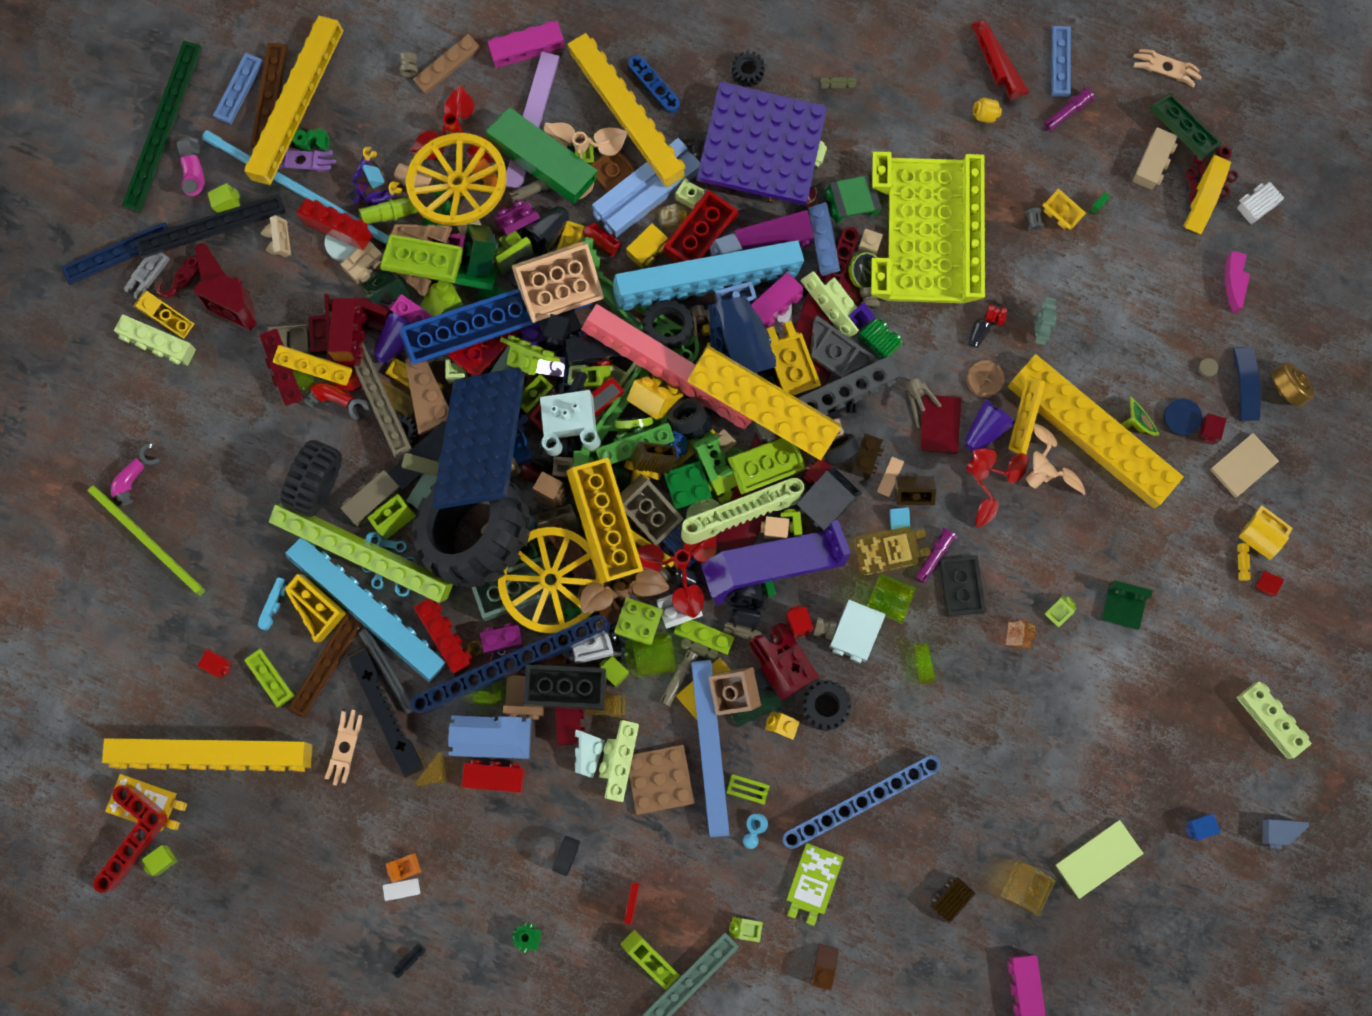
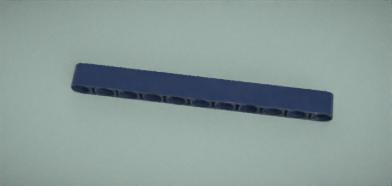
M602 615L586 619L415 695L411 699V708L415 712L429 713L526 670V665H537L605 635L610 630V622ZM603 620L604 627L601 630H597L596 623ZM585 628L586 635L579 638V630ZM567 636L568 643L561 646V638ZM549 644L550 651L544 654L542 651L543 646ZM531 652L532 659L526 662L525 655ZM514 660V667L508 670V661ZM492 668H496L497 673L491 678L489 671ZM477 675L479 681L473 686L472 678ZM459 683L461 690L455 693L454 686ZM442 691L443 698L437 701L436 695ZM424 699L425 706L420 709L418 704L420 700Z

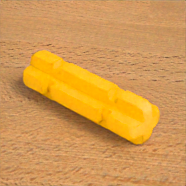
M1240 543L1237 545V552H1239L1238 570H1240L1238 577L1240 581H1248L1251 579L1250 572H1248L1250 570V554L1247 553L1249 552V545L1247 543Z

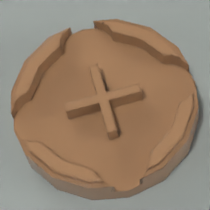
M981 360L974 363L966 376L970 391L982 398H990L997 395L1005 382L1001 367L989 360Z

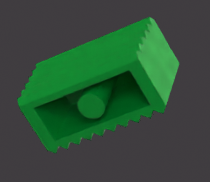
M874 318L860 332L858 338L881 359L888 356L892 357L900 349L903 343L901 341L902 338L896 332L892 333L883 320Z

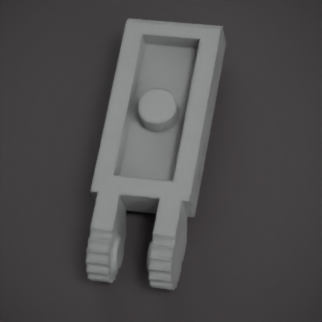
M163 253L144 258L131 275V279L126 284L124 291L130 293L136 287L137 282H139L140 285L133 294L134 298L139 299L141 294L149 288L163 270L170 258Z

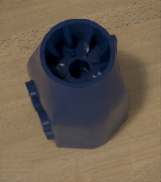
M745 296L708 305L710 343L712 348L754 373L776 367V356L772 352L770 345L771 338L767 334L766 327L760 316Z

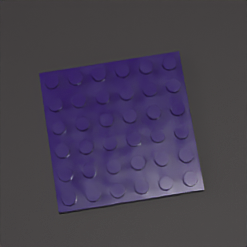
M719 82L696 181L806 206L827 106Z

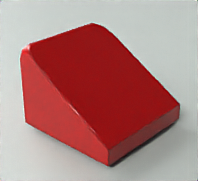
M1263 571L1255 588L1270 597H1274L1277 595L1285 579Z

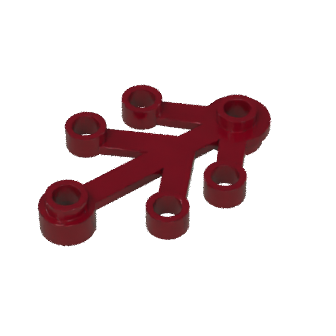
M1226 146L1219 147L1215 152V155L1229 160L1232 154L1230 148ZM1195 155L1193 162L1197 165L1200 178L1202 179L1206 171L1204 163L1206 157L1199 161L1197 155ZM1189 167L1184 175L1188 179L1191 188L1188 200L1192 204L1198 192L1196 189L1198 184L1195 179L1197 170L1194 167ZM1234 170L1229 171L1225 183H1234L1238 179V173ZM1188 171L1193 172V176L1189 175ZM1229 175H1233L1235 179H1231ZM1223 185L1222 189L1226 191V194L1221 192L1220 198H1225L1230 192L1229 187Z

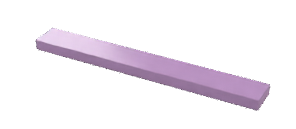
M541 52L523 114L524 118L538 128L541 125L560 59L558 55ZM511 159L507 169L506 188L517 190L523 187L527 171Z

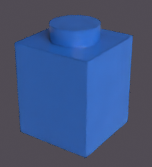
M1207 814L1186 822V832L1193 841H1199L1221 833L1214 814Z

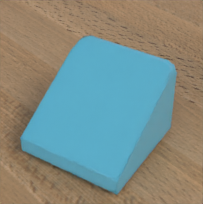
M363 165L362 168L371 188L374 189L385 184L379 168Z
M909 507L889 510L891 531L910 529Z

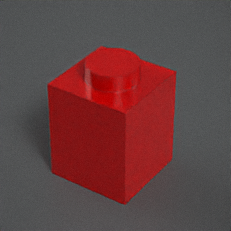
M206 649L197 667L222 679L230 672V664L232 662Z

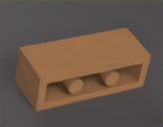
M541 472L532 488L537 501L552 509L564 506L567 497H565L566 492L563 482Z

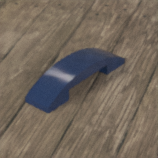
M1253 347L1233 348L1234 367H1237L1240 402L1238 403L1240 421H1259L1261 410L1260 379Z

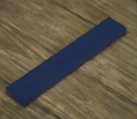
M166 222L62 266L61 269L69 285L140 255L135 240L169 229Z

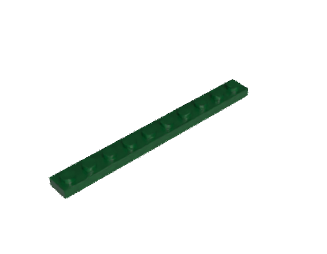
M183 40L121 206L124 209L138 213L142 212L201 54L202 46Z

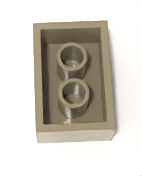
M641 474L620 493L626 516L654 545H658L683 520V517L649 479Z

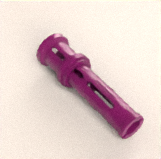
M1084 87L1082 92L1076 97L1070 98L1066 106L1044 121L1045 128L1049 126L1047 130L1052 131L1075 111H1081L1088 102L1095 100L1093 92L1089 88Z
M946 528L941 530L942 534L937 541H934L931 553L914 577L923 584H925L942 555L948 553V547L952 541L958 537Z

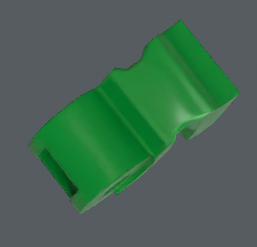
M320 128L316 130L309 129L308 133L304 130H296L292 141L297 149L301 151H310L316 143L321 152L328 151L330 137L326 131Z

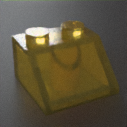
M1017 860L1007 883L1003 887L1001 897L1039 917L1056 880L1036 867Z

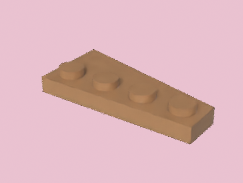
M408 358L405 360L418 434L421 436L435 429L442 421L447 422L449 406L428 362L411 366Z

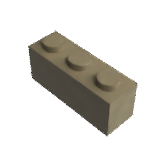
M384 470L374 474L371 482L367 485H362L357 490L355 496L347 498L342 503L343 506L340 509L358 528L369 520L368 517L402 491Z

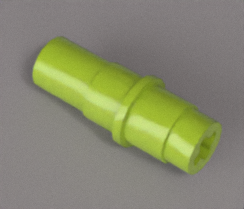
M401 198L396 200L389 199L388 202L358 209L361 220L371 224L392 219L396 221L397 218L417 213V210L410 198Z

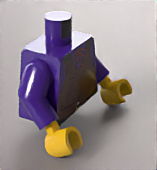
M371 147L363 149L364 156L353 175L352 182L356 189L349 193L348 196L354 204L363 198L368 206L388 202L396 194L402 193V188H396L399 182H389L375 161H371L370 158L377 156L376 151H372L371 154L369 153ZM363 165L379 168L385 184L374 189L371 188L362 168Z

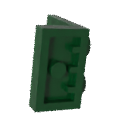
M1116 580L1112 581L1108 586L1101 620L1139 630L1146 600L1151 598L1153 590Z

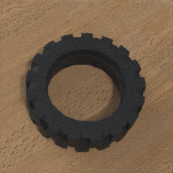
M664 300V302L658 301L654 306L651 305L648 308V312H645L643 333L671 350L676 348L678 350L682 345L685 346L688 343V339H691L693 316L691 317L690 310H687L684 304L680 305L674 300L673 302H669V300ZM671 314L681 319L684 328L679 334L666 337L656 333L652 323L661 315Z

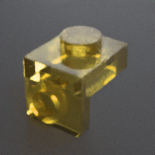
M678 204L658 208V226L665 228L676 224L681 225L687 217L685 208Z

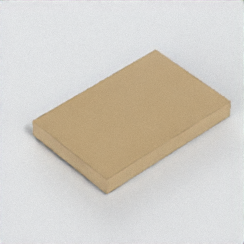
M1252 433L1215 464L1210 471L1237 498L1278 463L1279 460Z

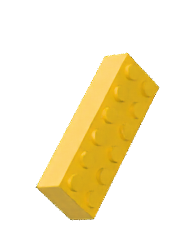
M609 457L567 470L566 473L600 584L643 571Z

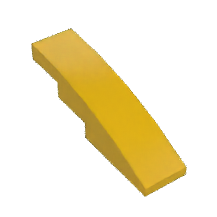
M1217 155L1212 157L1196 188L1198 192L1190 206L1192 210L1183 225L1185 228L1202 234L1220 196L1231 161Z

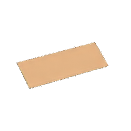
M895 457L891 458L877 490L878 493L887 497L890 496L895 485L896 476L899 475L904 461Z

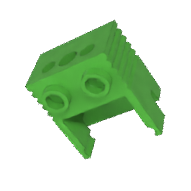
M709 431L701 439L692 438L689 440L696 458L701 462L705 476L711 482L718 479V476L724 478L733 474V471L725 462L728 461L725 452L721 451L718 446L721 443L716 433L713 434Z

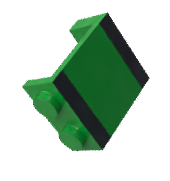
M872 175L831 182L825 190V198L830 204V214L836 224H839L843 217L868 212L870 217H874L882 209L877 191L872 188Z

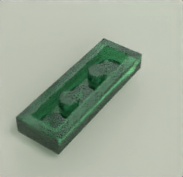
M774 689L759 695L761 706L752 711L731 713L738 728L791 703L789 698L781 701Z

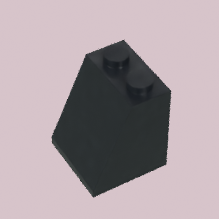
M834 467L823 474L800 499L797 505L800 507L799 510L805 516L809 515L814 520L813 524L818 529L826 530L831 521L837 520L862 495V492Z

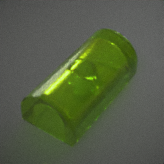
M923 643L913 646L920 685L935 683L929 645Z

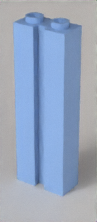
M679 138L669 145L674 149L675 157L681 159L686 167L684 169V178L666 188L649 163L646 162L592 204L593 216L597 221L601 220L603 222L604 229L610 235L613 234L616 238L674 194L685 178L690 181L698 175L700 162L693 154H690L688 148Z

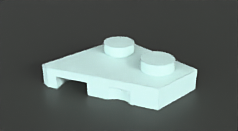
M576 730L575 736L579 737V748H575V772L593 778L605 740Z

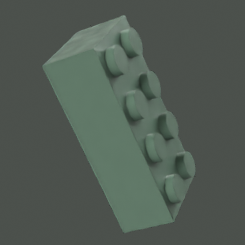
M542 556L532 559L534 563L545 570ZM525 562L510 567L507 570V575L540 576ZM551 574L545 578V582L548 585L554 584ZM498 580L495 582L485 581L483 586L472 587L484 621L509 613L501 600ZM506 581L507 592L511 602L538 585L539 582ZM544 589L518 604L515 608L518 610L539 602ZM549 591L547 599L552 597L551 591Z

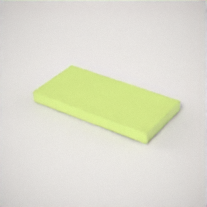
M1118 820L1055 864V866L1077 898L1080 899L1144 853L1122 822Z

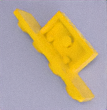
M278 345L273 358V363L345 386L352 373V368L281 345Z

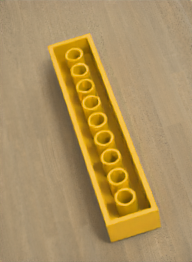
M1037 354L1031 358L1009 384L1008 388L1022 398L1027 376H1033L1046 381L1038 413L1153 509L1160 506L1184 478L1183 475Z
M104 739L102 763L109 764V768L127 769V765H129V768L147 769V766H149V768L167 770V766H169V769L186 770L187 766H189V769L206 770V767H209V769L225 771L226 767H229L230 770L246 771V767H249V770L265 771L267 767L273 771H285V768H289L290 771L305 772V768H311L312 744L289 741Z

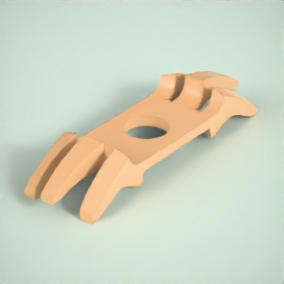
M1139 49V54H1134L1133 56L1134 58L1146 61L1135 63L1134 68H1143L1149 72L1154 71L1177 79L1179 82L1188 84L1192 88H1194L1195 83L1188 76L1198 80L1202 78L1199 75L1200 70L1193 64L1160 55L1155 50ZM1163 63H1171L1173 69L1171 71L1164 70Z
M356 710L351 711L346 728H344L346 712H341V720L332 758L324 778L329 780L335 765H337L333 785L336 786L343 772V767H345L342 783H346L350 772V765L363 718L362 715L358 716L356 728L353 730ZM342 742L350 744V750L347 753H341L339 750V745Z

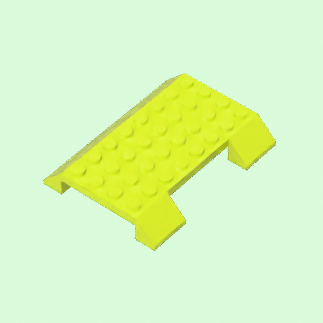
M873 151L872 188L889 195L888 258H872L871 295L886 301L966 303L985 298L984 155L966 154L964 160L891 158L892 152Z

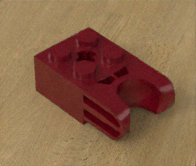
M778 623L770 631L773 644L765 636L757 635L750 640L749 646L762 666L760 668L780 700L783 701L820 676L784 624Z

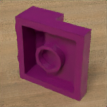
M519 199L512 203L513 206L507 209L504 207L496 211V215L493 218L498 229L508 235L539 219L537 211L532 209L529 201Z

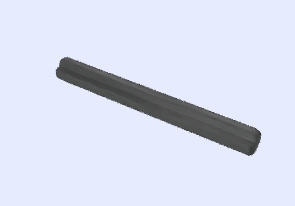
M368 628L359 632L361 639L406 714L413 712L414 710L410 704L411 700Z

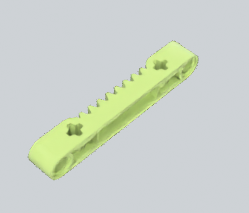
M791 478L690 517L683 522L681 538L687 544H696L717 535L720 531L723 532L726 528L731 529L733 525L738 526L740 522L744 524L746 520L751 521L753 517L758 518L761 514L764 516L768 511L771 513L773 510L779 511L795 505L803 496L804 483L798 478Z

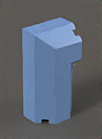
M451 716V720L454 723L449 725L448 747H452L453 751H449V756L530 759L532 719L526 718L525 722L521 717H498L497 721L495 717Z

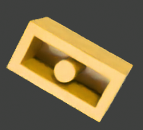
M651 224L626 248V255L641 269H644L646 266L649 267L659 253H664V246L668 242V237L654 224Z

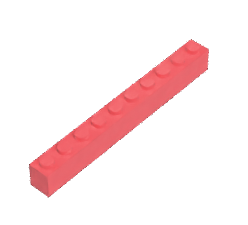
M598 304L595 305L581 328L582 331L599 340L605 346L617 351L620 355L630 359L638 366L643 367L654 376L664 380L672 387H678L687 396L698 399L703 406L726 418L737 427L745 430L752 420L687 382L695 364Z

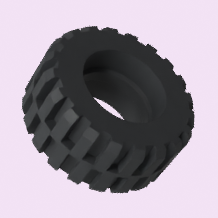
M318 440L306 442L298 455H296L286 475L280 494L282 505L306 517L316 515L326 502L338 477L342 462L340 451Z

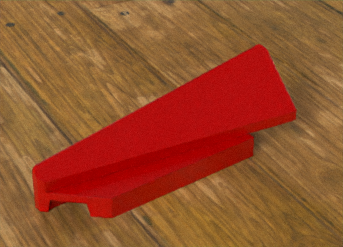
M981 20L972 23L996 85L1004 84L1010 99L1028 94V88L987 22Z

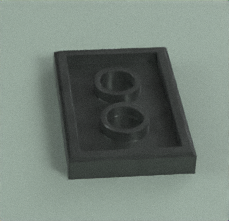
M978 555L940 559L939 567L947 617L986 613Z

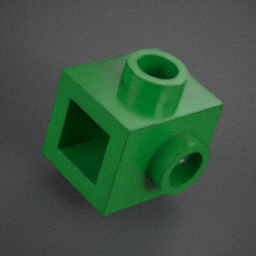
M523 922V925H518L517 929H513L511 941H514L513 946L518 947L517 951L529 953V950L538 951L543 930L536 929L535 924ZM524 934H527L529 936L528 941L524 940Z

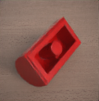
M596 223L586 226L582 232L583 237L593 238V244L611 258L618 253L623 245Z

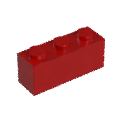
M470 760L469 763H464L463 788L523 793L525 769L520 768L521 764L509 763V767H503L500 762H489V765H481L482 761Z

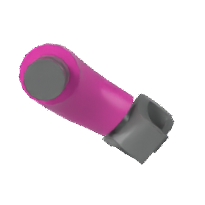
M190 136L182 137V139L176 142L178 157L180 158L183 170L181 186L184 193L189 196H195L203 190L205 185L203 170L198 156L195 155L200 153L198 139L191 138Z
M150 442L143 445L139 452L140 457L138 459L135 458L111 483V496L121 501V508L134 503V500L130 499L131 486L136 477L145 468L144 466H153L161 463L159 458L154 460H147L145 458V453L150 449H154L155 443Z

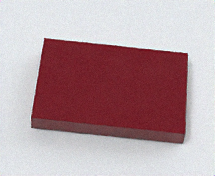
M924 394L922 403L925 411H922L919 451L958 454L961 397L934 395L941 403V407H938L928 395Z

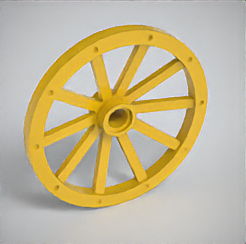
M469 133L447 134L430 141L413 157L406 175L407 193L415 209L426 219L447 226L469 224L487 215L501 200L507 183L506 167L496 147L486 139ZM463 143L480 147L465 171L462 172ZM457 144L456 171L453 172L439 151V148ZM488 152L496 164L469 176L484 153ZM431 153H434L448 173V177L425 168L421 164ZM498 171L496 187L472 184V182ZM417 172L423 173L445 184L415 188ZM447 190L428 207H425L416 195ZM468 191L492 193V195L483 205L479 206ZM454 194L450 216L433 212ZM460 196H464L474 208L473 211L457 215Z
M546 527L530 531L528 539L529 542L537 538L545 570L519 551L520 559L540 574V576L507 575V567L504 570L505 575L498 579V589L505 608L520 624L542 633H557L588 619L593 613L583 614L582 612L573 620L565 623L557 589L578 607L581 608L580 600L561 584L589 585L600 583L588 542L584 538L563 528ZM543 536L564 537L552 568L550 567ZM570 540L586 551V555L558 571ZM587 560H592L596 580L562 577ZM549 574L556 576V582L553 585H548L545 582V578ZM506 581L539 582L538 585L511 602L507 592ZM541 589H544L532 621L517 611L515 606ZM549 591H551L558 617V625L538 623Z

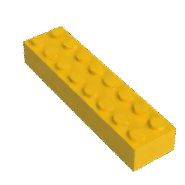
M709 345L705 348L687 379V382L819 460H822L841 429L840 423Z

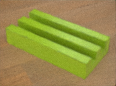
M732 774L726 794L765 805L770 785ZM734 780L765 788L764 792L736 784ZM732 787L761 795L762 800L731 791Z

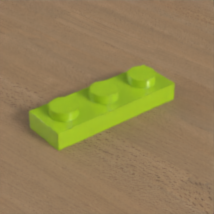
M694 620L678 624L674 631V634L690 639L692 642L695 641L728 656L735 638Z
M262 649L257 650L244 660L278 708L294 697V694Z

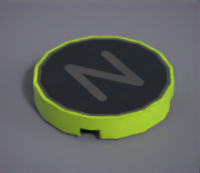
M865 252L857 254L852 258L848 272L850 280L856 287L861 289L871 287L872 258H878L874 254Z
M626 417L617 419L614 422L617 429L637 426L644 427L653 424V417Z

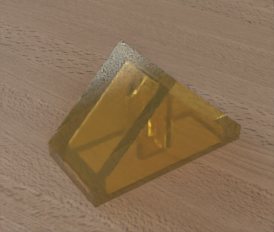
M438 752L415 782L416 786L425 787L448 783L445 755Z

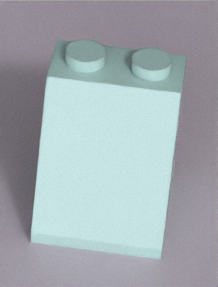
M848 600L829 646L832 649V653L843 656V654L850 656V660L856 663L866 662L886 614Z

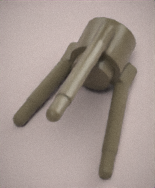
M914 379L908 382L906 387L916 427L920 428L914 398L917 399L921 411H925L920 398L924 395L923 391L928 394L938 407H941V403L928 389L926 383H921L920 379Z

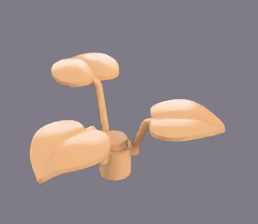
M544 124V132L566 148L568 145L572 146L574 144V148L578 151V156L581 159L582 152L588 149L589 144L598 147L601 154L613 156L620 152L627 137V132L622 129L603 128L594 134V141L596 142L594 143L591 141V138L587 139V135L584 132L575 133L574 128L569 124ZM594 183L579 199L586 197L592 191Z
M1035 423L1033 431L1041 441L1046 443L1047 448L1043 454L1037 451L1033 453L1034 470L1025 477L1028 484L1033 488H1037L1044 481L1047 483L1050 479L1062 476L1067 484L1083 493L1084 496L1086 494L1084 486L1074 472L1067 468L1057 472L1055 467L1048 462L1046 455L1051 445L1057 446V441L1047 428Z

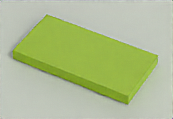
M390 234L380 268L385 271L455 283L464 248Z
M783 438L728 458L741 494L791 476L806 468L799 448Z

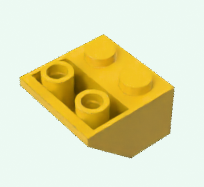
M650 375L634 380L627 401L657 420L667 416L670 408L681 400L684 393L678 387H672L659 377Z

